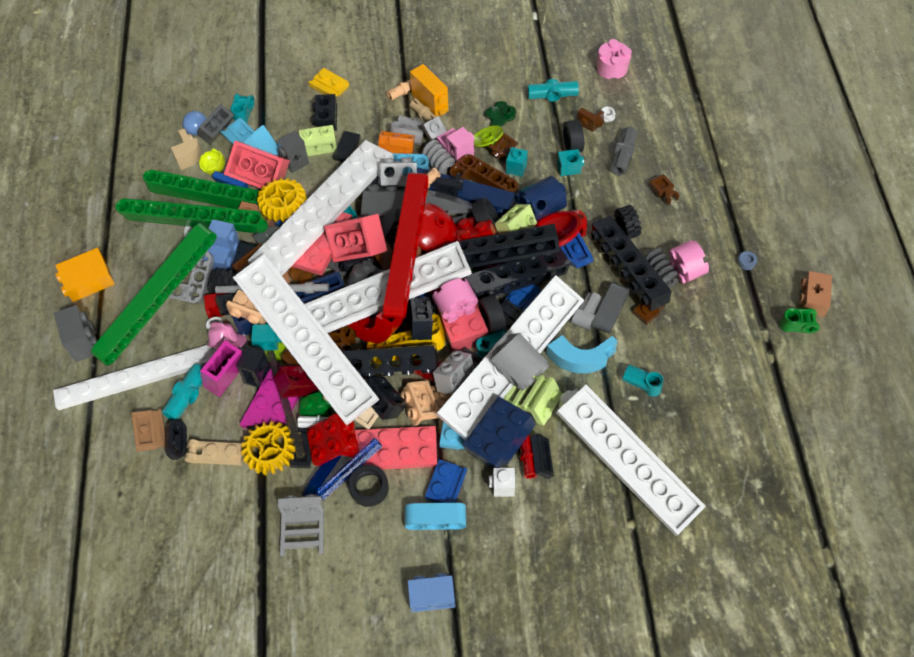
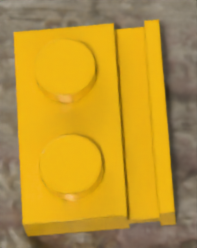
M323 68L313 77L312 81H309V87L322 94H335L337 97L349 87V81Z

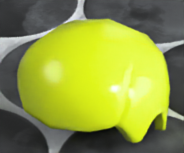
M213 148L211 151L201 155L199 166L204 173L213 175L215 171L221 172L223 170L225 158L221 151Z

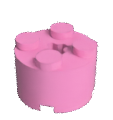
M611 39L609 42L604 43L599 48L596 61L598 74L607 79L623 77L628 71L631 49L616 39Z
M689 240L669 250L671 258L669 265L674 266L673 270L677 271V277L681 284L690 282L709 272L708 262L704 263L703 261L705 254L696 241Z
M461 278L451 280L441 286L442 290L439 293L435 291L433 294L435 304L442 317L448 323L456 321L458 317L464 314L467 316L476 311L475 306L478 303V299L467 279L464 281Z

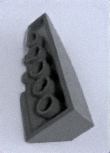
M377 184L368 185L363 191L361 217L378 214L379 218H383L392 210L402 208L405 187H397V185H386V187H379ZM428 190L425 202L441 207L448 214L472 212L473 203L436 191Z

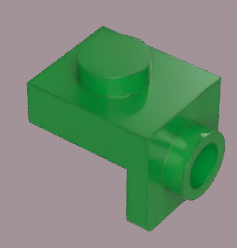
M320 392L300 397L299 416L321 414L324 417H330L331 404L323 398L324 395Z

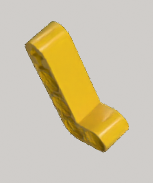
M432 314V340H412L410 330L393 334L382 343L368 342L367 348L437 343L438 351L445 346V332L439 315ZM393 356V361L401 359L398 356ZM374 357L373 359L374 364H382L380 358Z

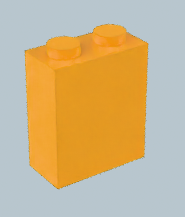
M424 64L411 70L412 96L418 99L424 106H428L436 117L444 115L449 111L448 87Z
M99 248L55 265L58 271L55 275L59 283L63 284L60 288L64 296H69L72 302L115 285Z

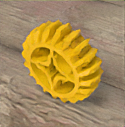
M281 177L278 181L274 179L272 183L267 182V186H262V191H259V197H257L259 210H261L264 217H267L269 221L274 219L276 223L279 220L284 223L307 200L306 192L302 185L297 183L295 179L291 181L289 177L286 180H283Z
M272 420L269 425L263 421L262 427L255 424L256 430H249L250 436H244L245 443H241L243 461L245 464H248L250 470L255 469V472L258 474L262 471L267 476L268 472L271 471L275 475L276 469L283 472L282 466H289L288 460L294 459V455L291 452L297 451L296 447L293 446L297 444L293 438V432H289V428L287 426L283 427L280 422L275 426ZM279 437L285 441L283 449L278 445ZM255 447L260 451L258 459L254 457Z

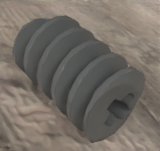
M662 248L650 251L644 257L667 286L671 288L678 282V278H675L678 275L677 271H673L674 266L669 265L670 260L666 259V254H662Z

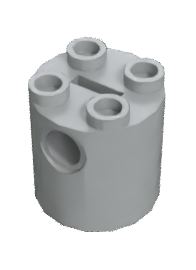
M521 333L505 335L494 345L491 361L522 391L535 381L534 375L538 377L549 367L547 360Z

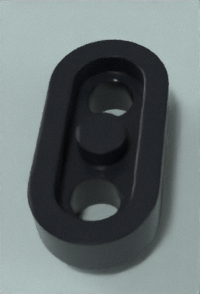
M173 420L165 426L164 450L166 455L172 460L182 458L187 452V428L180 420Z

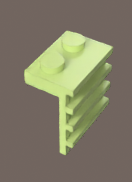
M534 375L533 378L536 382L523 404L521 402L532 384L523 391L520 389L511 402L518 391V388L514 385L503 399L524 411L530 412L537 424L544 426L560 401L562 392L554 378L550 377L548 379L544 375L538 377Z

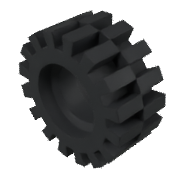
M627 205L614 211V220L630 239L640 236L642 230L640 226L641 221H639V215H637L634 207Z
M226 269L212 271L209 274L207 291L210 294L216 293V286L238 285L233 278L238 273H232V270L228 272Z

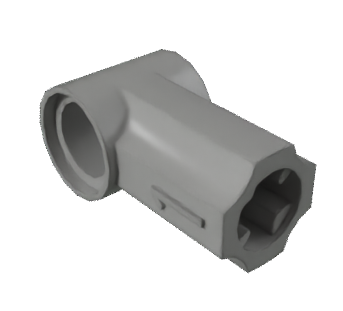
M394 121L390 124L389 132L415 135V145L421 146L424 130L406 127L404 123Z
M595 292L588 293L580 308L578 307L572 318L573 324L587 330L591 329L594 317L603 301L600 294Z

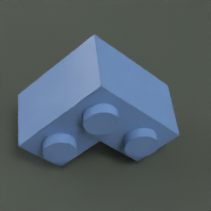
M212 220L209 229L217 235L216 241L208 250L214 256L212 271L226 269L229 272V268L237 255L236 250L240 242L233 224ZM205 256L203 261H208V258Z

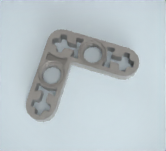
M207 251L203 257L206 256L208 261L203 262L200 259L191 271L188 285L179 284L182 288V294L176 296L173 292L169 298L194 304H200L204 301L209 274L212 272L214 264L212 253ZM199 266L205 267L206 271L199 268ZM203 272V281L197 282L196 275ZM194 284L199 285V286H202V287H201V288L194 287ZM198 293L199 297H192V294Z

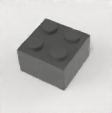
M77 305L55 312L54 316L61 343L75 362L92 357V347L98 340L95 335L93 336L95 328L92 321H88L86 312L81 311Z

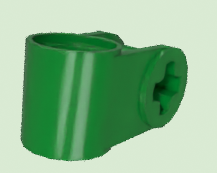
M789 308L780 319L779 327L785 332L815 333L820 330V325L817 324L816 320L817 310L812 308Z

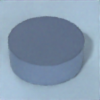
M749 251L740 253L737 259L738 266L744 270L753 269L757 263L756 255Z

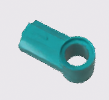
M632 365L627 367L622 379L626 383L643 389L651 397L658 396L661 393L664 381L660 373H649Z

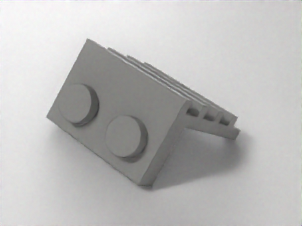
M310 494L302 498L285 496L284 499H278V508L281 512L280 556H285V549L318 547L319 554H324L325 506L321 496L318 497L317 495ZM319 523V528L286 530V525ZM319 535V541L286 542V537Z

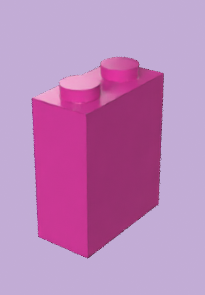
M225 340L200 371L203 387L220 398L239 374L236 365L242 355V351Z

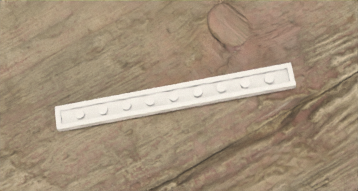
M246 342L242 347L238 348L242 351V354L246 346H248V342ZM206 345L53 390L55 407L58 410H62L189 372L194 364L204 367L218 349Z

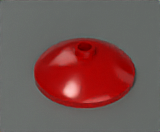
M425 203L418 246L430 253L442 248L445 243L456 242L457 228L451 216L444 209L434 204Z
M559 211L541 218L534 227L555 223L559 247H562L577 236L582 222L579 215L574 212Z

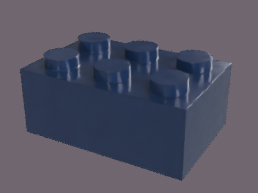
M498 396L463 443V446L468 454L493 470L494 468H505L536 424L530 414Z

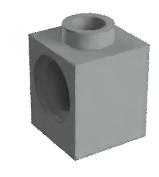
M439 116L421 126L429 142L447 131Z

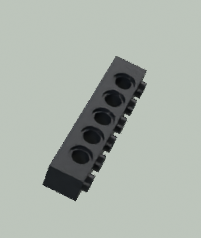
M610 215L592 223L590 232L592 240L598 243L602 253L608 256L612 266L616 267L622 279L629 283L630 289L634 293L636 292L641 303L650 311L670 303L671 289Z
M555 223L458 241L469 268L560 252ZM454 242L445 243V244H443V247H444V246H447V245H449V244H452V243H454Z
M559 247L560 252L501 263L498 266L488 267L482 271L465 276L464 280H468L478 300L492 294L498 297L553 279L555 275L557 277L565 275L571 261L561 247Z
M437 343L341 350L359 374H363V377H373L375 373H382V376L394 375V372H402V375L414 374V371L421 370L422 373H433V369L438 368ZM414 354L421 357V364H415L412 361ZM393 356L401 358V365L398 366L393 363ZM374 357L381 359V367L374 365ZM355 358L361 360V368H357L354 365Z

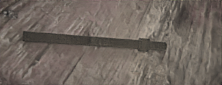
M270 351L267 353V357L274 377L279 371V366L274 351ZM278 391L290 431L289 438H291V444L295 447L297 457L302 458L305 456L302 445L303 438L301 432L297 429L289 399L281 398Z

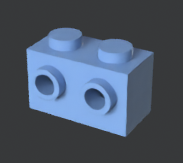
M441 573L436 574L434 578L416 576L413 577V580H408L411 613L455 608L452 576Z

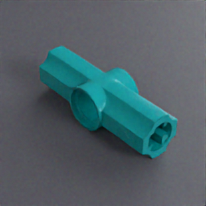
M549 79L545 84L528 85V99L547 98L549 101L554 102L561 97L578 96L579 84L578 81L559 82L557 79Z
M194 364L183 381H178L172 390V397L161 412L169 420H179L187 406L193 404L198 398L199 388L203 384L200 373L203 366Z

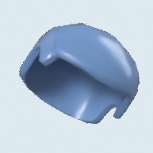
M199 111L187 113L183 117V129L185 128L188 134L198 136V128L207 119L206 116Z

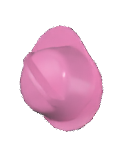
M212 322L210 325L211 329L208 331L209 341L207 342L209 347L218 349L226 340L235 347L240 348L247 342L246 337L237 334L229 323Z

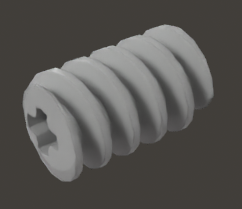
M437 140L430 141L424 147L422 154L428 157L432 168H436L441 174L450 176V169L455 164V159L447 153L446 149Z

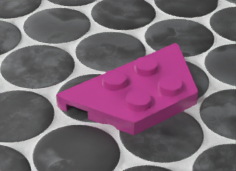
M274 361L240 422L241 428L245 429L248 426H255V424L262 427L263 421L269 425L271 420L275 423V426L279 422L285 425L300 397L281 398L273 380L282 367L277 361Z

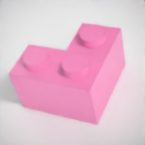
M464 127L457 131L452 128L437 137L439 144L455 159V163L465 154L474 156V136Z

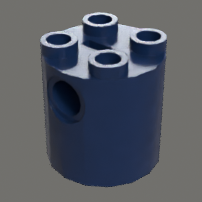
M548 176L514 194L515 201L518 204H530L536 221L567 206L566 188L553 176Z

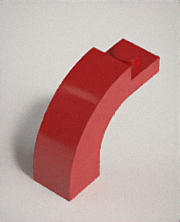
M382 310L376 318L368 316L347 326L355 330L356 337L364 341L382 343L401 326L403 318L384 317Z

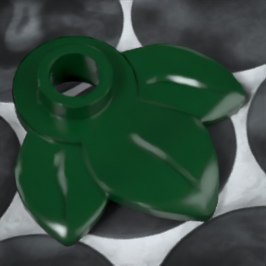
M498 101L495 102V107H490L484 112V116L492 119L490 126L501 127L506 122L513 121L517 112L515 107L509 106L507 102Z

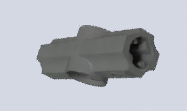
M628 126L623 128L620 141L617 142L614 161L611 167V171L615 175L621 176L627 172L638 133L634 127Z

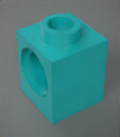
M511 147L506 160V174L523 177L528 160L527 150Z
M579 149L558 152L557 165L560 176L581 174L582 166H584V157L580 156Z
M269 324L252 326L251 342L253 347H259L264 351L279 349V343H282V341Z

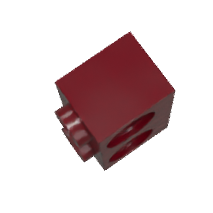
M301 365L282 366L273 378L281 398L304 397L319 391Z

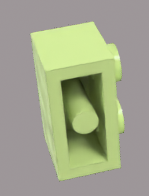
M333 125L299 130L308 156L335 152L337 145Z
M516 204L495 223L498 234L532 228L537 224L530 204Z

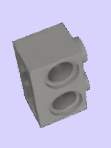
M383 158V161H378V183L380 185H406L407 176H403L402 170L405 167H409L410 173H417V163L412 161V158H401V161H394L393 158ZM387 167L392 168V174L389 176L384 174Z
M454 350L433 372L437 392L449 395L454 394L474 370L471 354Z

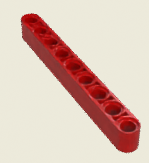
M408 173L383 305L384 317H406L428 191L429 177L427 173Z

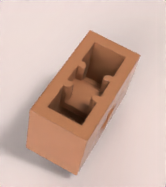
M809 271L806 278H802L800 288L803 289V293L800 295L799 304L802 305L801 309H815L818 316L824 317L830 308L832 275Z

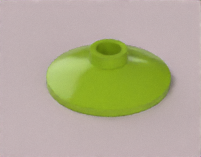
M489 126L473 135L475 139L474 146L489 147L490 144L494 145L503 135L502 127Z

